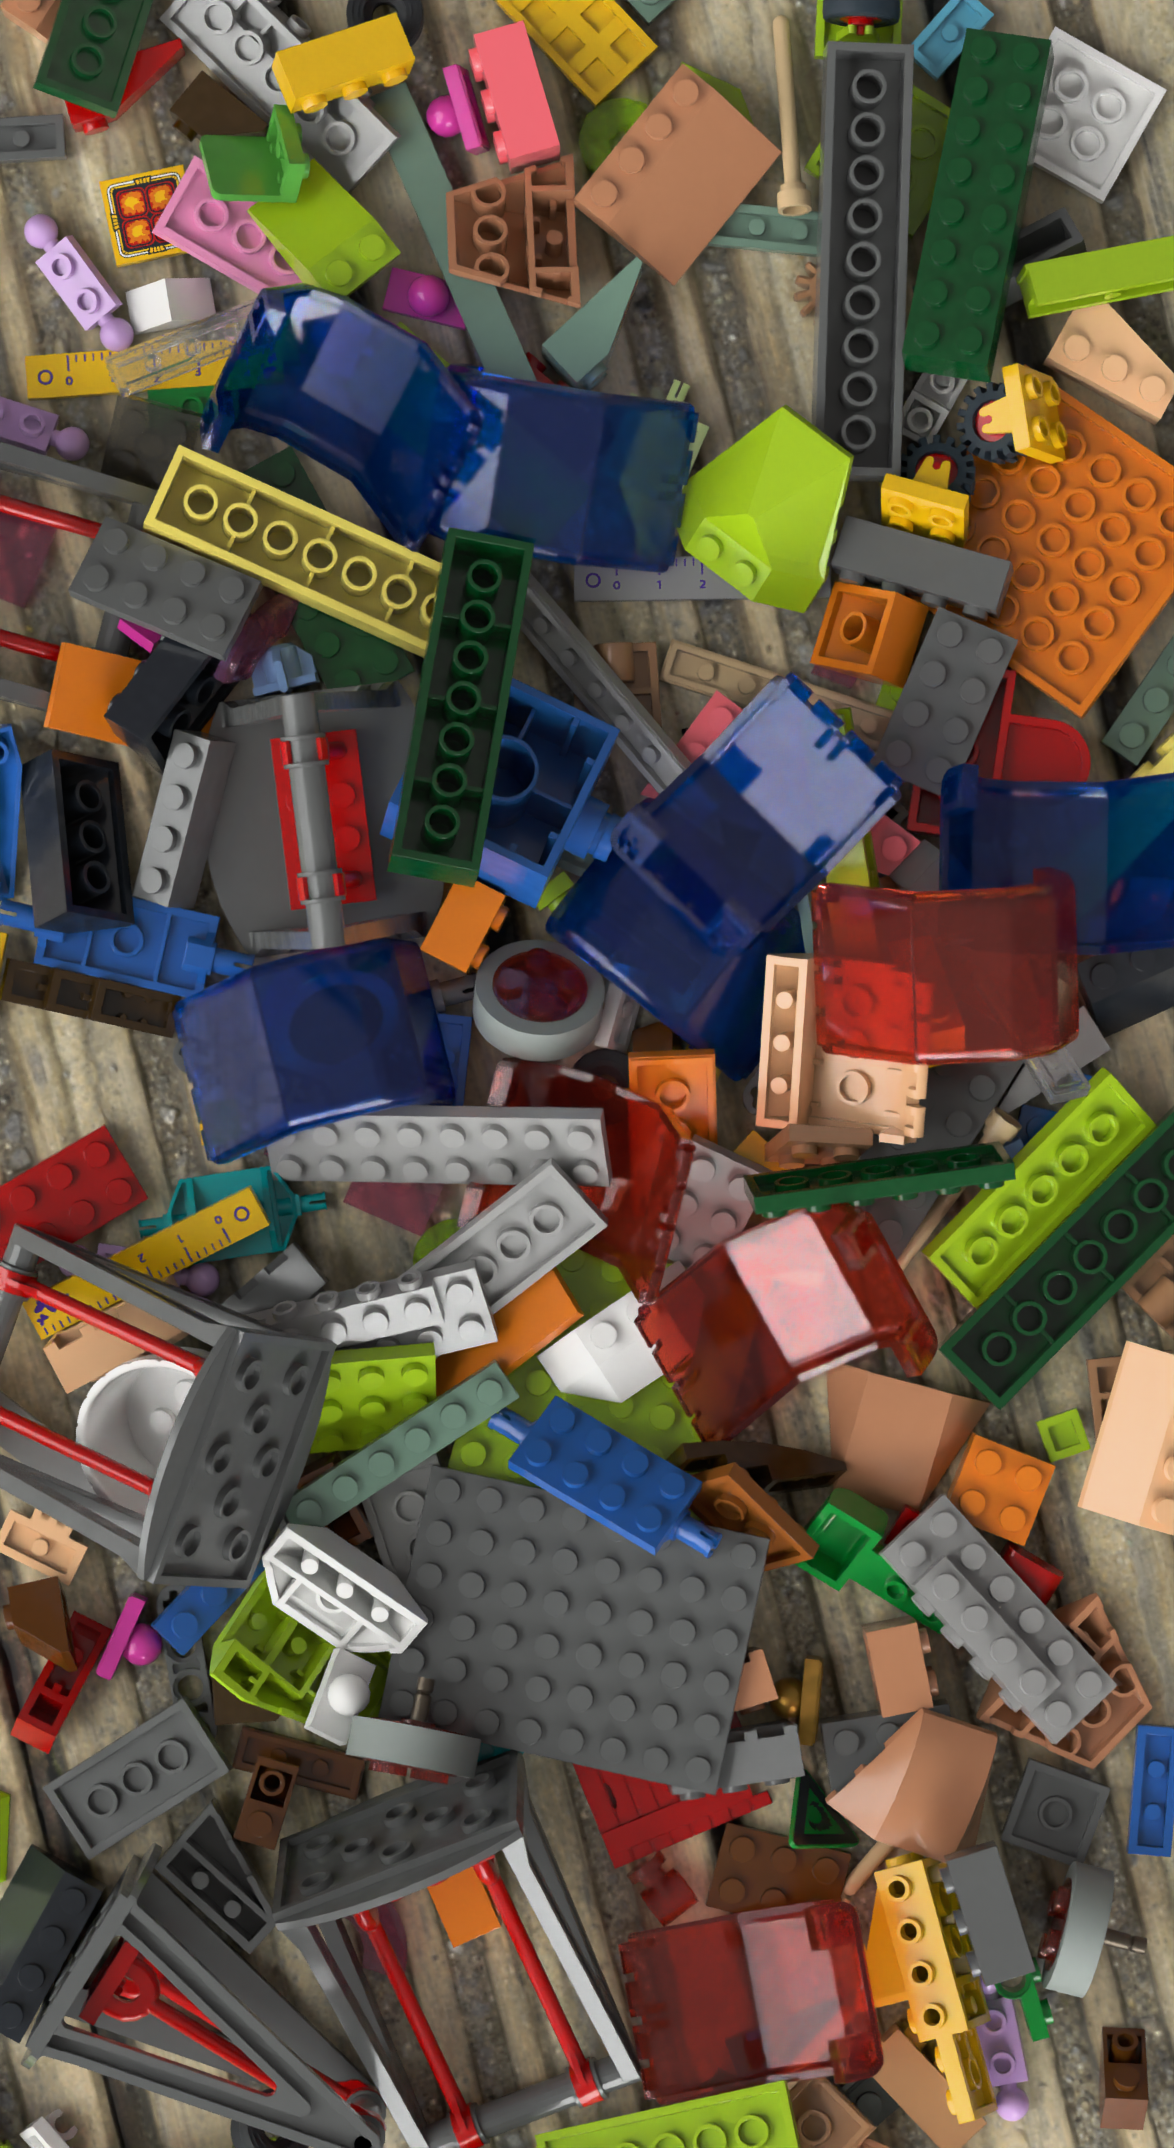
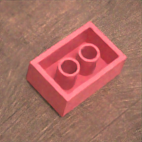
M524 21L474 34V48L468 49L469 62L475 82L483 81L486 88L480 91L481 103L487 123L496 122L498 131L492 132L499 164L508 163L510 173L513 174L524 171V168L533 165L537 167L560 160V143Z

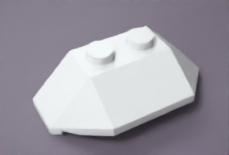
M678 1260L574 1329L539 1354L537 1358L561 1393L622 1403L693 1355L703 1294Z
M288 1523L262 1554V1562L265 1567L273 1605L336 1648L340 1647L348 1652L375 1653L390 1651V1653L402 1654L428 1624V1618L394 1573L326 1527Z

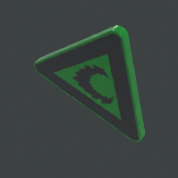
M804 1769L805 1776L796 1777L789 1845L793 1849L849 1848L858 1845L859 1838L841 1814L826 1803L825 1798L827 1796L809 1772Z

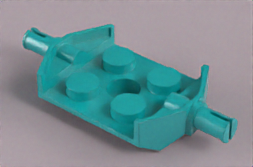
M270 1166L179 1179L167 1214H163V1217L138 1220L139 1227L156 1225V1228L139 1230L140 1237L150 1236L251 1185L271 1222L270 1225L194 1264L284 1251L288 1247L298 1216L305 1212L328 1210L327 1202L310 1204L311 1201L326 1199L325 1191L302 1196L295 1194L278 1173H274L278 1180H273Z

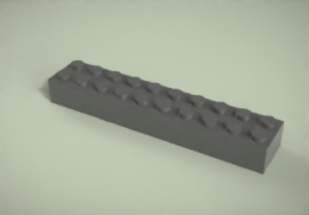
M828 41L823 50L811 424L854 456L849 481L883 482L886 473L896 476L901 475L904 381L902 349L905 339L914 44Z

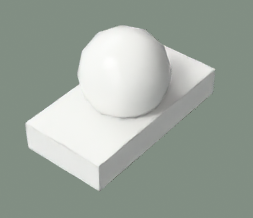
M340 1647L333 1649L304 1728L339 1746L346 1745L349 1739L353 1715L357 1716L366 1708L370 1701L369 1683L376 1665Z

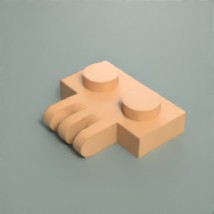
M36 1508L31 1517L11 1509L0 1530V1553L47 1576H58L60 1582L68 1586L71 1585L89 1546L70 1537L73 1532L72 1528Z

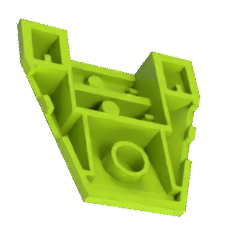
M785 404L688 479L676 506H672L670 509L684 549L751 601L805 613L828 578L830 566H827L831 546L836 541L838 532L835 529L839 509L844 505L854 456Z
M264 1570L257 1577L213 1644L209 1675L241 1701L305 1724L333 1649L336 1647L273 1605ZM390 1651L375 1653L350 1652L376 1665L369 1683L370 1701L366 1708L357 1716L378 1719L392 1653Z

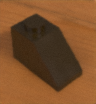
M204 71L198 74L169 110L172 118L176 120L172 127L190 142H193L195 138L201 140V137L204 135L266 137L269 126Z

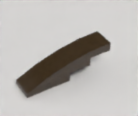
M7 958L0 986V1000L168 1038H173L182 998L177 995L12 958Z
M721 1440L682 1443L666 1459V1461L688 1474L736 1462L750 1474V1477L768 1495L830 1487L847 1471L846 1464L843 1461L807 1450L761 1442Z

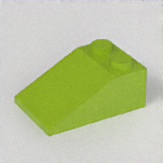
M314 158L310 161L308 178L302 179L296 203L257 202L247 210L251 218L326 313L386 268L401 253L375 218Z

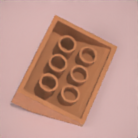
M682 63L574 197V206L672 286H675L782 152L720 93Z

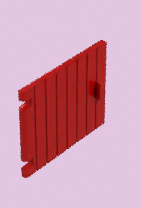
M734 1712L731 1728L742 1727L737 1713ZM572 1763L615 1869L773 1803L768 1790L753 1795L749 1784H747V1790L723 1793L722 1788H719L716 1795L706 1793V1797L681 1801L679 1794L672 1795L668 1792L667 1784Z

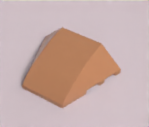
M573 153L560 157V162L536 168L533 165L524 168V173L502 180L494 177L446 192L449 273L464 279L503 287L580 309Z
M825 1358L831 1458L845 1462L847 1471L833 1483V1490L836 1488H846L874 1505L896 1511H901L905 1503L920 1511L991 1403Z
M1093 1593L1053 1610L1052 1614L1113 1679L1117 1686L1056 1745L1052 1744L1021 1709L1014 1712L1004 1703L998 1695L1002 1688L992 1677L981 1701L976 1718L985 1723L994 1724L1010 1731L1017 1737L1026 1738L1046 1747L1049 1751L1094 1769L1152 1709V1706L1132 1664L1128 1661L1118 1640L1119 1637L1109 1622L1098 1594Z
M921 1708L884 1742L885 1749L868 1765L861 1764L854 1771L855 1777L839 1792L834 1789L825 1798L826 1803L872 1839L946 1863L944 1855L976 1846L998 1736L994 1731Z

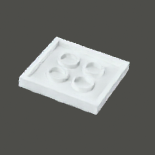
M1055 26L1048 38L1052 40L1054 63L1034 166L1102 204L1167 90Z

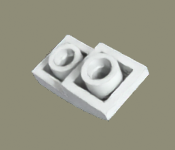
M922 373L903 406L902 434L919 443L918 439L926 436L928 444L932 443L933 435H937L968 379Z

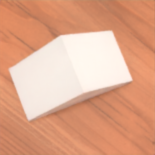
M164 278L125 292L134 335L217 321L210 278Z

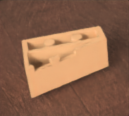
M1109 303L1072 310L1043 363L1048 368L1153 425H1156L1161 419L1174 395V373Z
M173 1274L162 1279L164 1282L179 1287ZM120 1300L101 1310L172 1344L189 1335L124 1300ZM79 1321L55 1333L43 1347L67 1394L90 1381L95 1382L101 1377L106 1376V1373L124 1362L150 1354L146 1350L83 1321Z

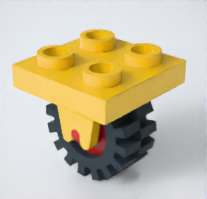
M1015 363L1002 367L1004 383H986L987 389L978 386L973 389L976 394L975 398L967 395L963 400L969 407L967 411L959 408L958 416L963 417L964 422L956 424L957 430L964 433L959 439L962 444L969 446L967 451L971 454L996 464H1005V461L1010 463L1019 461L1017 455L1030 456L1049 464L1066 460L1064 446L1067 445V433L1064 425L1059 420L1057 405L1060 404L1061 396L1058 385L1053 380V377Z
M933 435V443L929 444L926 436L918 439L919 447L916 448L911 443L907 447V455L902 453L901 475L885 474L881 486V525L964 548L969 534V503L971 502V495H974L975 491L973 456L971 453L967 455V447L962 443L956 448L955 439L949 436L946 444L941 443V435Z

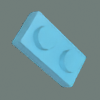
M950 0L912 42L914 44V62L937 82L962 54L966 29L983 30L992 20L994 14L978 0Z

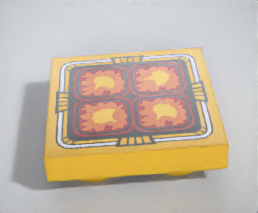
M183 164L99 182L117 268L187 254L185 251L152 233L185 173Z

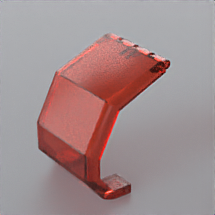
M1041 867L1033 869V884L1006 888L916 892L834 882L820 884L817 889L811 890L812 921L817 923V928L812 929L814 964L819 966V970L814 971L815 1006L821 1009V1013L816 1014L817 1045L822 1046L823 1051L827 1054L917 1066L1011 1062L1049 1056L1069 1045L1079 1035L1076 892L1072 878L1062 870L1052 867Z
M503 1058L496 1065L487 1105L494 1107L603 1108L612 1169L610 1187H578L608 1218V1226L579 1249L617 1267L638 1303L644 1305L655 1304L659 1295L696 1152V1146L670 1107L602 1076L559 1063ZM470 1182L466 1186L457 1227L462 1228L516 1185Z
M849 1202L832 1204L830 1210L823 1212H808L806 1208L793 1209L786 1216L770 1219L720 1241L638 1308L639 1315L634 1320V1324L647 1347L652 1348L656 1344L652 1355L667 1382H675L671 1388L685 1414L690 1418L695 1413L691 1424L701 1442L731 1441L800 1382L877 1349L891 1347L907 1378L920 1376L924 1373L933 1360L938 1347L935 1329L874 1217L861 1207L850 1206Z
M837 1898L701 1919L633 1932L628 1935V1942L618 1944L623 1975L634 1973L635 1981L624 1983L630 2018L639 2016L642 2018V2024L632 2026L638 2061L649 2059L650 2067L640 2069L645 2100L656 2098L660 2105H668L782 2080L793 2082L834 2076L835 2084H846L870 2078L876 2075L883 2066L884 2046L861 1919L857 1906L851 1900Z

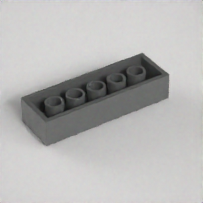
M961 999L957 1006L965 1025V1061L928 1068L926 1099H919V1105L926 1107L924 1137L917 1138L916 1143L899 1145L879 1142V1135L873 1134V1146L859 1156L857 1160L971 1145L983 1127L986 1118L992 1109L995 1108L1034 1046ZM935 1190L919 1192L917 1198L905 1201L893 1200L892 1196L875 1198V1203L859 1207L850 1206L849 1202L832 1204V1208L823 1211L818 1220L891 1266L897 1262L939 1194H936Z

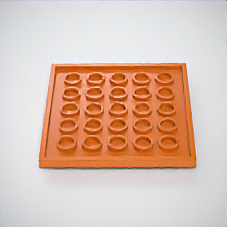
M1059 388L1061 401L1057 407L1059 420L1064 425L1067 433V445L1064 446L1066 460L1049 464L1030 456L1017 455L1019 460L1017 462L1010 463L1005 461V464H996L972 454L975 466L974 495H971V502L969 503V534L964 548L1011 561L1014 572L999 619L988 616L987 621L982 622L962 615L963 609L946 605V610L1017 639V646L1007 668L1017 671V675L1083 720L1174 595V466ZM905 593V596L921 603L922 597ZM929 607L928 612L935 616L937 609Z

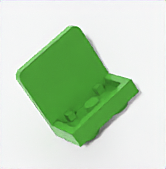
M274 104L266 137L204 135L201 137L199 148L211 196L214 199L220 201L272 203L297 202L302 179H307L309 176L310 158L309 154L302 150L301 124L295 123L293 113L290 114L287 105Z

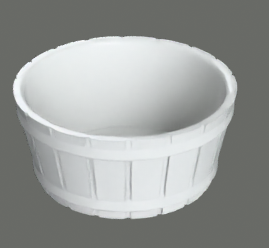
M181 1347L204 1359L210 1354L209 1351L203 1349ZM150 1353L147 1356L137 1357L122 1363L106 1373V1376L101 1377L92 1386L79 1410L76 1442L155 1479L173 1425L196 1377L193 1372ZM81 1463L88 1482H91L93 1490L99 1497L145 1516L149 1500L148 1495Z

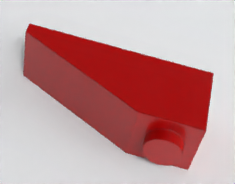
M181 39L137 51L118 113L114 119L64 100L75 133L84 131L85 135H94L109 129L108 123L117 121L186 55Z
M75 1610L70 1617L78 1670L68 1672L48 1660L23 1705L10 1734L47 1754L52 1749L112 1632V1629Z

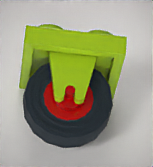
M817 0L814 59L823 60V50L828 41L901 44L903 0Z

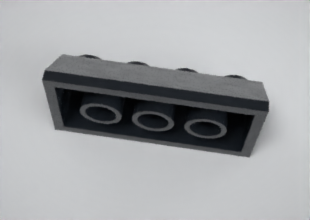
M251 612L226 662L162 635L159 645L148 659L143 660L137 666L132 680L122 693L116 694L110 701L104 717L114 734L160 774L163 775L174 730L201 731L216 712L219 702H224L262 650L268 645Z
M50 749L22 765L21 786L35 928L70 934L128 927L135 924L119 763Z
M1174 912L1156 922L1067 961L1089 1014L1104 1038L1174 1007Z
M31 1844L0 1900V2033L19 2044L107 1886L105 1883L34 1844Z

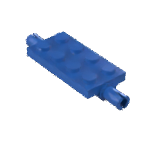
M132 897L135 924L128 927L68 934L35 928L33 905L11 901L7 898H3L0 905L2 910L17 913L15 917L0 913V926L5 925L34 932V937H38L33 962L36 964L199 1001L203 999L207 977L211 976L212 972L244 979L248 982L251 978L252 970L236 967L235 964L240 963L253 966L255 954H245L219 948L218 943L215 942L221 919L218 916L182 908L165 907Z
M555 1395L539 1419L534 1422L527 1420L507 1407L501 1409L499 1414L495 1413L491 1416L488 1428L519 1444V1447L508 1461V1468L654 1556L663 1543L668 1540L675 1541L678 1539L703 1554L706 1558H710L713 1554L712 1548L716 1550L722 1534L690 1516L691 1511H689V1508L702 1488L700 1480Z

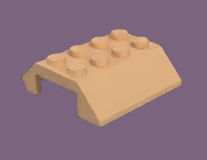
M830 953L768 954L766 958L756 1126L784 1129L788 1124L871 1128L873 1129V1134L879 1135V1142L899 1145L916 1143L917 1138H923L926 1107L919 1105V1099H926L929 1064L922 1062V1056H929L932 1025V1021L925 1019V1013H932L935 983L928 980V971L905 962Z
M1126 1340L1077 1506L1170 1535H1174V1354Z

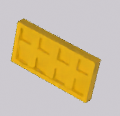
M494 0L514 23L524 21L528 37L595 108L658 50V46L615 0Z

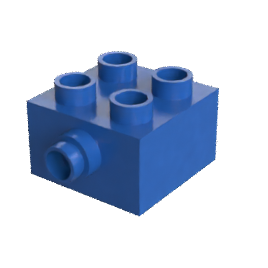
M512 678L480 871L476 881L536 909L564 850L582 859H585L587 853L593 855L592 858L603 862L607 861L626 820L615 813H609L610 805L591 795L608 762L620 729ZM403 775L388 803L380 835L390 840L393 838Z

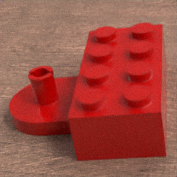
M1006 670L951 799L947 800L913 785L907 831L910 834L992 845L998 800L1051 807L1068 802L1082 790L1088 779L1091 767L1090 752L1084 738L1072 726L1058 720L1011 714L1017 671Z

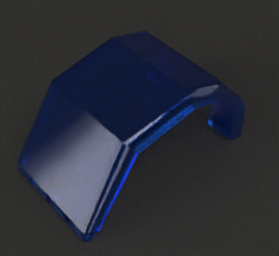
M296 283L267 287L259 292L204 407L200 422L202 448L219 453L229 430L247 428L278 438L350 480L395 541L413 552H419L432 527L431 521L436 520L449 494V487H452L467 459L466 452L471 451L483 428V415L425 341L347 296L307 283Z
M450 364L444 371L441 380L420 513V527L424 533L444 541L448 528L451 527L534 543L533 559L576 566L664 573L668 570L669 566H674L679 539V536L675 535V529L681 527L686 493L682 492L683 485H688L693 451L689 450L690 443H695L699 412L695 411L691 403L683 401L596 392L483 372L482 366L472 364Z
M793 671L785 678L777 675L771 679L685 771L645 809L639 803L631 808L611 833L610 842L615 853L717 954L725 958H736L745 954L810 893L900 800L901 792L899 788L905 782L883 760L875 767L870 761L876 753L852 729L843 735L839 730L845 722L821 699L813 706L808 699L814 692Z
M962 763L946 771L941 783L938 934L943 942L975 951L1009 954L1108 955L1174 948V772L1107 782H1051L982 778L978 776L979 765Z
M650 797L642 800L628 816L607 861L593 860L551 913L545 925L547 934L556 942L564 945L601 973L692 1048L715 1049V1067L733 1081H739L742 1078L746 1080L760 1063L767 955L805 953L799 911L683 817Z
M382 937L345 946L317 949L255 965L178 1001L175 1005V1010L172 1012L178 1040L183 1042L184 1046L181 1049L188 1082L193 1083L194 1087L191 1089L198 1123L203 1124L201 1136L207 1161H213L215 1164L230 1163L300 1131L385 1109L410 1105L451 1106L455 1099V1085L419 945L414 941Z

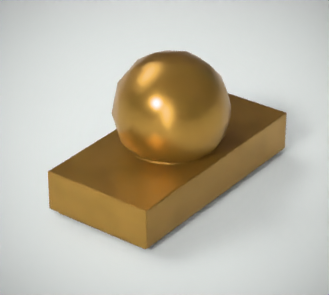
M806 1656L803 1682L794 1677H785L776 1681L774 1686L778 1699L769 1701L772 1711L779 1717L787 1720L800 1717L798 1731L800 1745L813 1746L817 1741L824 1666L822 1656Z

